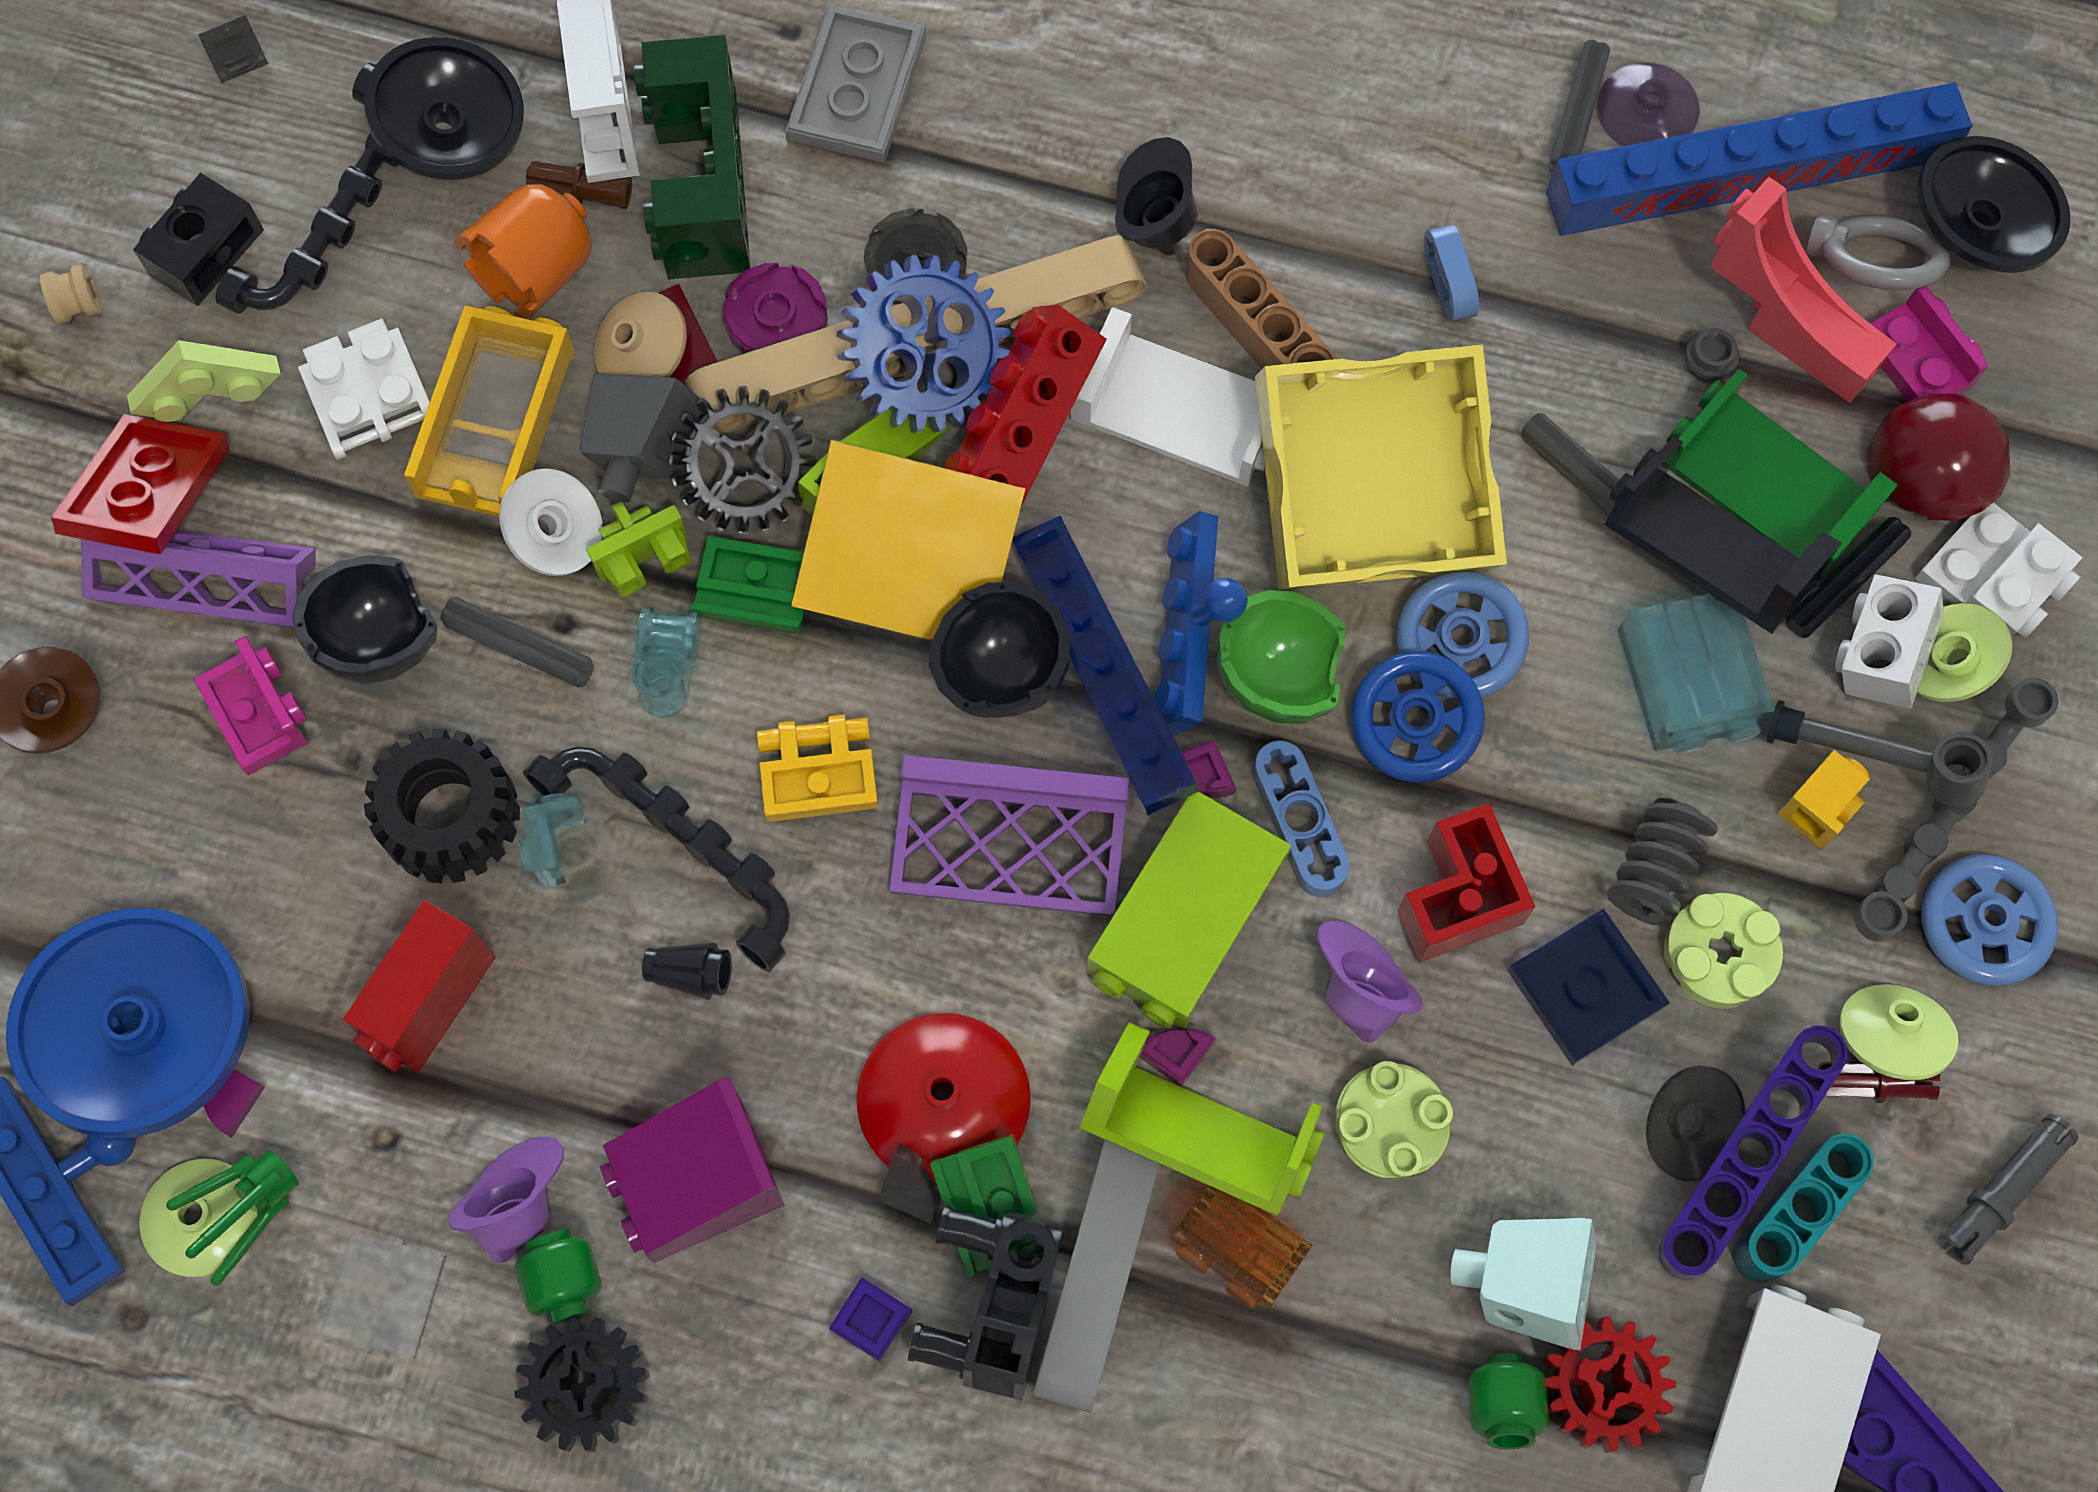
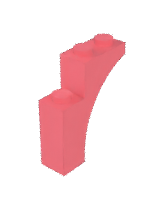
M1768 177L1755 193L1748 189L1744 190L1729 209L1727 217L1730 220L1720 230L1713 242L1719 247V250L1710 268L1755 299L1751 306L1758 312L1748 328L1749 331L1851 404L1879 371L1897 343L1868 323L1848 306L1820 275L1795 233L1787 204V189Z

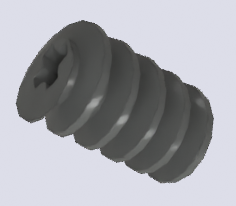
M1658 798L1654 804L1649 805L1643 815L1645 823L1640 824L1634 834L1636 842L1630 844L1625 853L1627 862L1621 863L1616 872L1618 881L1612 882L1607 891L1608 900L1615 907L1640 921L1652 925L1664 922L1663 917L1660 915L1661 911L1667 913H1678L1680 911L1681 903L1669 893L1687 894L1691 886L1686 879L1679 875V872L1695 875L1699 871L1700 866L1698 862L1689 856L1688 853L1696 856L1705 855L1709 847L1697 834L1714 836L1718 830L1716 823L1696 808L1670 798Z

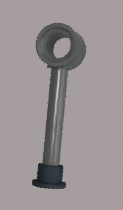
M1778 700L1767 735V743L1773 744L1774 740L1777 739L1797 744L1799 739L1927 773V786L1931 795L1938 802L1949 807L1961 808L1970 806L1977 802L1985 791L1993 765V754L1989 745L1977 735L1967 732L1951 733L1943 737L1936 744L1934 751L1804 718L1805 712L1784 707L1785 701ZM1962 765L1968 768L1972 774L1957 775L1951 772L1947 766Z

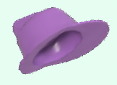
M1338 920L1325 921L1317 929V942L1323 955L1332 967L1326 988L1327 1004L1363 1042L1372 1043L1377 1040L1383 1031L1391 1028L1402 1014L1418 1013L1423 1007L1422 997L1406 980L1384 947L1367 932L1350 923Z
M544 1136L526 1140L501 1154L484 1171L468 1194L449 1212L447 1222L450 1227L456 1231L470 1232L478 1245L486 1250L497 1263L507 1262L523 1248L525 1243L539 1235L548 1225L550 1210L546 1187L564 1160V1147L557 1139Z

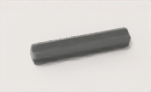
M1592 39L1586 41L1583 45L1548 167L1551 173L1554 171L1557 159L1577 156L1582 153L1610 54V48L1605 42L1598 43Z
M458 597L450 598L442 610L440 619L446 628L571 685L583 687L592 675L594 664L590 657Z

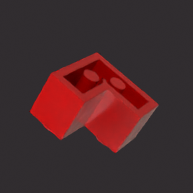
M1490 803L1436 822L1427 840V844L1443 880L1406 893L1397 913L1419 963L1525 923L1536 906Z

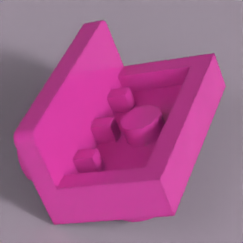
M244 636L235 641L241 652L240 654L193 678L240 767L249 776L308 744V741L299 727L300 724L307 721L302 708L291 691L282 695L274 681L283 675L267 647L257 651L247 637Z

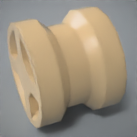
M85 263L72 265L70 271L58 275L50 271L40 275L42 293L48 310L56 324L70 323L73 316L83 313L90 317L102 313V304L97 286Z

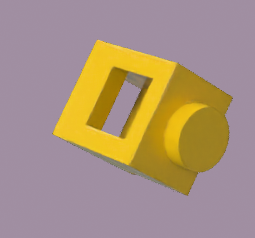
M1833 750L1778 814L1822 850L1865 803L1857 793L1870 780L1869 773L1858 761L1850 757H1843L1836 750Z

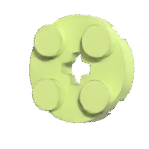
M1730 893L1699 895L1681 910L1670 923L1664 939V959L1668 970L1672 968L1674 976L1681 983L1679 985L1681 990L1692 1000L1712 1008H1734L1754 1000L1776 980L1783 960V946L1779 936L1780 926L1778 920L1771 913L1763 911L1757 904L1742 896ZM1722 937L1731 941V946L1737 950V957H1730L1726 964L1719 963L1717 961V952L1709 949L1710 941L1718 942Z

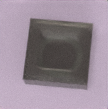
M246 15L198 34L221 83L269 64Z

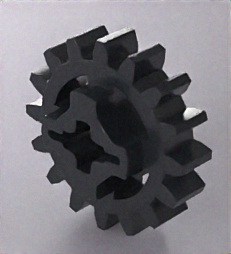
M570 1317L568 1333L562 1334L550 1325L546 1328V1334L550 1342L545 1347L536 1343H529L527 1348L536 1359L533 1365L517 1366L516 1372L528 1378L529 1381L528 1386L514 1391L516 1399L531 1402L532 1406L521 1416L523 1422L527 1424L536 1423L540 1420L543 1422L539 1428L537 1438L548 1442L558 1432L560 1433L559 1449L567 1452L571 1451L576 1439L580 1438L584 1450L590 1453L596 1451L597 1436L603 1435L613 1444L619 1441L615 1426L620 1422L635 1427L638 1421L629 1409L632 1403L645 1404L648 1401L646 1395L636 1390V1383L648 1379L650 1374L645 1368L633 1367L632 1363L643 1352L637 1345L628 1346L624 1349L621 1347L627 1336L623 1329L617 1327L608 1336H605L606 1325L605 1321L601 1318L595 1317L590 1324L589 1330H584L580 1319ZM591 1344L606 1348L614 1356L618 1365L600 1366L597 1364L594 1358V1351L591 1350ZM563 1352V1362L553 1375L546 1376L553 1360ZM582 1369L584 1373L596 1379L595 1385L586 1388V1398L583 1400L580 1395L569 1390L570 1384L579 1381V1371ZM620 1392L613 1408L601 1418V1408L612 1393ZM552 1402L556 1404L563 1402L570 1408V1416L574 1420V1425H568L558 1420L551 1413L546 1403Z

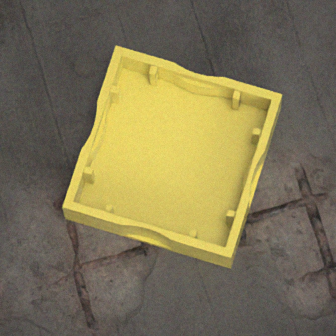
M1483 345L1405 352L1392 358L1377 361L1333 359L1265 366L1255 376L1279 591L1433 576L1454 571L1490 570L1507 565L1499 486L1495 480L1489 453L1491 413Z

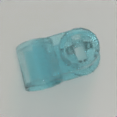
M653 607L642 608L637 630V650L632 670V679L640 703L644 710L652 716L659 718L671 717L678 714L686 706L689 698L693 665L700 646L701 616L699 612L690 611L687 616L657 614ZM668 678L673 680L672 684L662 691L648 689L653 681L657 679Z

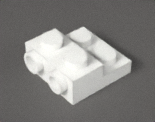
M1992 503L1981 513L1970 516L1915 579L1922 584L1942 588L1943 601L1948 605L1969 603L1989 608L2003 619L2010 631L2011 637L2019 633L2026 639L2048 615L2040 607L2050 595L2058 602L2079 580L2081 576L2072 569L2083 557L2039 523L2030 532L1999 506Z

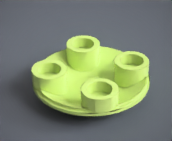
M1383 1061L1359 1072L1344 1087L1336 1106V1132L1345 1153L1362 1170L1384 1179H1407L1428 1170L1443 1154L1450 1136L1453 1108L1437 1085L1424 1073L1407 1065Z

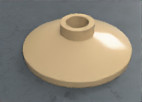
M639 292L619 301L604 317L595 337L594 363L598 374L669 378L678 367L686 346L687 329L681 310L669 298L655 292Z

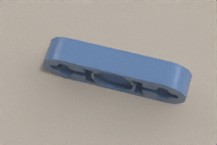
M1287 741L1270 742L1259 751L1253 770L1256 785L1279 838L1292 845L1288 860L1301 888L1308 894L1316 897L1334 895L1343 887L1348 876L1350 867L1348 856L1301 750ZM1272 758H1278L1282 765L1289 763L1292 765L1287 776L1292 792L1280 801L1276 797L1283 795L1285 789L1283 782L1277 773L1269 775L1267 773ZM1299 787L1304 788V790L1296 791ZM1296 805L1306 806L1315 813L1317 824L1310 831L1297 832L1286 823V811ZM1322 836L1325 837L1326 841L1319 842L1317 851L1324 864L1334 863L1336 866L1332 871L1330 881H1325L1321 874L1311 876L1309 873L1315 862L1310 845ZM1307 846V847H1306L1304 850H1302V851H1299L1298 848H1297V847Z

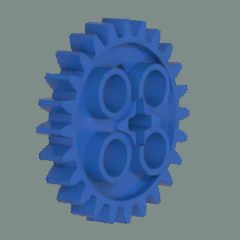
M911 255L905 259L903 272L900 265L893 260L884 265L886 279L876 271L866 276L871 291L862 287L852 291L851 295L860 305V308L847 307L841 312L847 320L853 323V326L837 332V337L851 342V348L838 354L837 357L838 360L853 361L855 367L843 378L845 382L860 379L863 386L856 394L855 399L859 401L872 396L876 400L871 411L873 417L881 415L888 409L891 410L890 426L893 428L901 426L907 417H909L912 433L922 431L927 419L933 433L945 429L946 417L954 427L965 424L963 409L971 415L973 410L981 404L978 397L986 398L991 388L989 383L990 377L997 361L1008 356L1010 352L1005 348L999 347L998 340L1010 335L1011 329L999 328L995 324V320L1006 311L1004 307L988 308L986 303L992 297L994 290L989 288L978 293L974 289L978 280V273L974 272L963 279L958 278L960 262L958 261L948 264L944 271H941L938 255H933L927 258L922 269L918 257ZM927 296L933 301L932 310L929 312V315L927 314V305L925 303ZM894 300L901 301L908 306L911 312V321L908 327H902L893 320L891 306ZM946 308L956 310L962 318L963 327L959 335L951 333L944 324L943 315ZM924 335L925 342L933 344V351L925 354V348L921 345H916V338ZM890 354L899 356L906 365V375L902 382L891 378L886 370V361ZM942 361L951 363L957 371L958 381L953 389L946 387L939 378L938 370ZM921 372L925 386L923 392H919L917 389V380L921 376Z

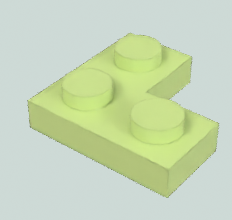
M178 340L127 395L130 413L154 417L162 422L180 421L206 394L229 397L237 402L255 401L281 373L277 356Z

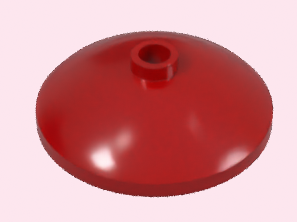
M953 1013L929 1014L914 1018L896 1027L872 1050L864 1064L858 1082L857 1113L866 1141L885 1166L914 1183L937 1187L930 1165L932 1160L944 1158L959 1151L1011 1134L1014 1135L1018 1146L1029 1119L1030 1085L1026 1069L1017 1051L993 1027L965 1015ZM940 1082H946L954 1089L952 1096L944 1101L935 1099L931 1094L932 1088Z

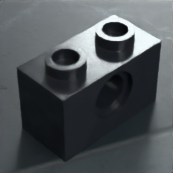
M200 172L189 186L182 188L177 193L173 204L163 216L142 233L139 243L134 247L133 251L149 276L196 306H199L220 282L227 270L239 260L264 229L249 202ZM201 234L197 238L190 240L193 236Z

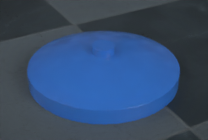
M130 908L106 912L76 924L59 935L38 954L22 976L14 992L6 1022V1045L10 1066L16 1080L29 1099L49 1117L69 1129L89 1136L116 1139L152 1134L169 1128L194 1114L209 1102L228 1080L239 1061L248 1035L250 1021L248 991L239 966L231 954L211 932L197 922L180 914L153 908Z

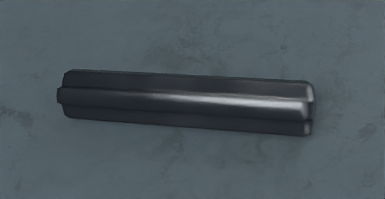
M1897 517L1886 519L1796 606L1786 618L1788 628L1801 638L1809 637L1911 537L1910 528Z

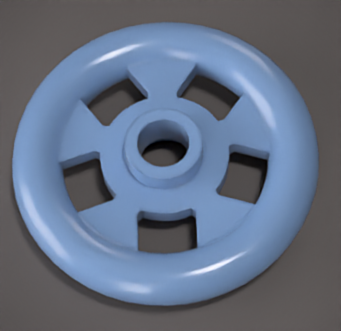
M1454 571L1438 575L1426 581L1410 595L1398 619L1396 631L1397 647L1400 654L1412 651L1427 652L1432 646H1437L1439 652L1444 657L1457 663L1464 670L1463 663L1473 662L1484 655L1491 669L1472 679L1478 687L1481 697H1485L1503 688L1520 670L1529 646V626L1520 602L1505 585L1481 573ZM1471 593L1483 597L1480 612L1468 608H1457L1458 594ZM1430 606L1445 613L1439 620L1435 632L1420 625L1424 613ZM1504 620L1507 629V642L1491 644L1490 628L1487 622ZM1458 628L1469 630L1473 637L1472 642L1464 646L1456 644L1452 639L1453 631ZM1410 673L1412 678L1422 686L1420 674ZM1449 685L1434 693L1444 698L1459 700Z
M1975 854L1956 859L1945 865L1935 874L1923 896L1921 922L1930 948L1948 969L1971 982L1989 986H2004L2021 982L2037 973L2045 965L2056 945L2058 917L2049 892L2031 871L2008 858L1990 854ZM1969 879L1979 892L1963 903L1952 890L1961 882ZM2000 880L2010 884L2021 893L2015 904L2003 894L1995 892V887ZM1986 909L1994 911L1999 916V926H1993L1986 921L1984 917ZM1959 917L1961 926L1969 939L1955 943L1947 929L1946 920ZM2020 918L2034 922V934L2031 943L2015 937L2019 930ZM1982 946L1989 948L2003 946L2006 962H1984Z

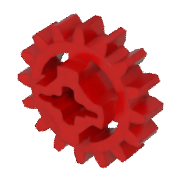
M1604 1316L1598 1320L1596 1332H1594L1585 1320L1581 1350H1573L1557 1345L1563 1354H1548L1543 1359V1363L1555 1371L1554 1376L1545 1379L1547 1391H1554L1556 1400L1548 1404L1549 1413L1562 1411L1566 1417L1559 1428L1562 1434L1569 1433L1576 1428L1582 1431L1580 1446L1585 1449L1592 1447L1597 1438H1601L1605 1453H1613L1618 1450L1619 1437H1622L1629 1449L1641 1446L1642 1441L1639 1429L1650 1436L1658 1434L1662 1429L1653 1416L1655 1414L1667 1415L1673 1411L1674 1407L1661 1399L1662 1392L1676 1388V1381L1662 1378L1660 1369L1666 1367L1671 1360L1669 1356L1654 1358L1650 1353L1656 1341L1653 1335L1640 1341L1633 1338L1635 1323L1632 1321L1624 1323L1617 1332L1614 1331L1611 1317ZM1608 1344L1600 1360L1596 1362L1587 1358L1580 1359L1577 1357L1588 1346ZM1633 1359L1640 1366L1645 1383L1640 1382L1632 1365ZM1610 1371L1613 1374L1611 1384L1619 1388V1392L1605 1398L1603 1396L1604 1385L1596 1381V1377ZM1570 1385L1576 1387L1584 1404L1582 1411L1578 1408L1572 1397ZM1622 1407L1629 1411H1638L1632 1420L1623 1425H1608L1609 1420L1613 1419L1616 1408Z

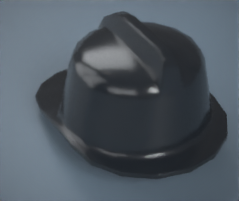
M1164 137L1152 139L1140 145L1128 156L1120 169L1117 181L1115 223L1117 232L1124 239L1134 242L1139 241L1146 247L1161 249L1165 254L1173 255L1176 253L1177 243L1185 238L1195 226L1198 213L1192 192V160L1190 151L1181 141Z

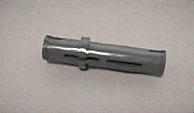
M2053 1114L2046 1115L2038 1128L1984 1189L1979 1188L1977 1190L1976 1188L1967 1197L1968 1207L1938 1237V1243L1942 1249H1946L1950 1244L1954 1245L1947 1252L1951 1258L1965 1265L1970 1264L1974 1260V1256L1997 1230H2006L2012 1224L2015 1209L2065 1152L2078 1141L2079 1137L2075 1129H2070L2066 1135L2062 1134L2070 1125L2067 1121Z

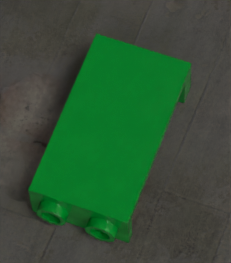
M1738 369L1726 384L1720 380L1715 381L1698 404L1703 411L1694 421L1685 416L1666 440L1667 443L1674 436L1683 441L1669 470L1718 507L1798 558L1823 531L1840 541L1842 544L1819 579L1820 581L1882 507L1897 487V484L1879 472L1866 489L1737 395L1748 376Z

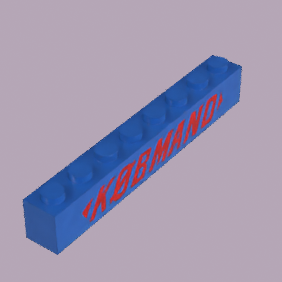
M1954 82L1557 159L1546 194L1559 234L1564 236L1732 203L1746 189L1755 193L1768 177L1785 187L1788 192L1925 165L1930 156L1940 146L1954 139L1966 137L1973 125L1958 86Z

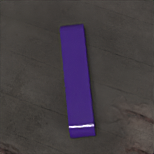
M1820 1025L1804 1029L1790 1044L1662 1238L1659 1246V1259L1663 1268L1671 1276L1680 1280H1693L1701 1277L1716 1263L1845 1066L1848 1058L1847 1045L1844 1038L1835 1029ZM1807 1043L1822 1045L1828 1050L1831 1057L1830 1067L1825 1070L1811 1068L1802 1057V1046ZM1777 1090L1791 1093L1799 1103L1798 1116L1792 1119L1778 1116L1770 1106L1771 1093ZM1746 1138L1760 1141L1765 1146L1768 1154L1766 1165L1760 1168H1752L1742 1162L1737 1149L1739 1141ZM1722 1187L1733 1194L1736 1201L1734 1214L1729 1217L1714 1215L1705 1203L1707 1189ZM1682 1235L1696 1238L1704 1250L1702 1263L1696 1267H1687L1680 1264L1675 1259L1672 1249L1675 1238Z

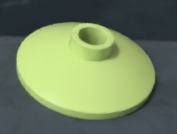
M1959 603L1943 607L1944 615L1917 691L1918 695L1929 700L1954 702L1978 695L1992 686L2001 677L2011 659L2012 637L2003 619L1997 613L1984 606ZM1966 658L1961 663L1953 665L1958 659Z
M1890 984L1873 985L1863 988L1846 1001L1840 1014V1033L1850 1052L1870 1069L1888 1077L1901 1080H1923L1934 1077L1949 1067L1958 1050V1032L1949 1014L1933 999L1911 988Z
M214 1159L190 1160L174 1166L165 1172L150 1188L140 1212V1235L147 1253L160 1267L183 1277L200 1278L213 1275L228 1253L260 1214V1211L255 1213L250 1209L199 1255L192 1259L186 1257V1249L241 1200L233 1188L241 1180L238 1178L174 1211L167 1209V1201L232 1167L231 1165ZM199 1204L202 1208L201 1218L195 1224L187 1225L184 1220L186 1210L192 1205Z

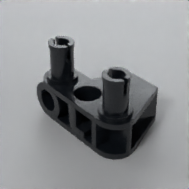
M945 1205L937 1232L936 1243H944L987 1254V1261L992 1262L990 1273L976 1314L973 1331L970 1332L969 1337L924 1326L923 1323L917 1322L909 1349L908 1361H918L960 1372L959 1379H963V1386L1022 1401L1065 1224L1051 1221L1048 1217L1038 1212L1018 1213L1006 1210L1004 1215L999 1214L997 1219L953 1209L951 1206ZM1025 1233H1031L1036 1236V1243L1044 1247V1253L1034 1254L1032 1259H1026L1020 1256V1250L1014 1247L1013 1239L1020 1240ZM988 1327L1015 1334L1013 1345L986 1338Z

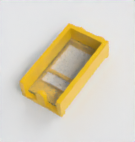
M464 305L404 473V477L416 498L499 517L501 501L508 487L517 478L534 469L571 359H574L575 350L567 328L548 318L539 317L533 321L515 317L506 310L495 306H485L483 309Z

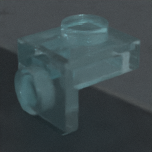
M551 794L536 800L535 806L521 809L527 838L518 840L520 857L525 872H534L544 888L566 883L556 830L587 822L585 809L577 796L568 797L566 794Z

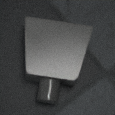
M595 373L591 385L580 449L583 456L605 471L599 493L611 500L628 503L631 500L638 477L663 480L670 477L676 465L668 463V456L672 454L681 455L685 448V445L672 442L671 436L673 433H680L687 437L690 436L692 429L684 425L680 418L684 413H687L698 420L701 412L697 409L696 401L700 398L676 378Z

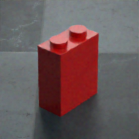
M423 900L342 1019L357 1032L352 1042L365 1050L370 1058L395 1073L403 1064L419 1074L496 957L472 927Z

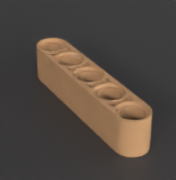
M1205 229L1192 238L1189 245L1186 279L1190 288L1261 369L1272 365L1339 359L1232 237L1221 230ZM1212 259L1219 262L1220 265L1208 266L1201 261ZM1244 296L1250 298L1254 302L1250 304H1242L1235 301L1233 298ZM1280 334L1287 340L1276 342L1270 340L1266 335Z

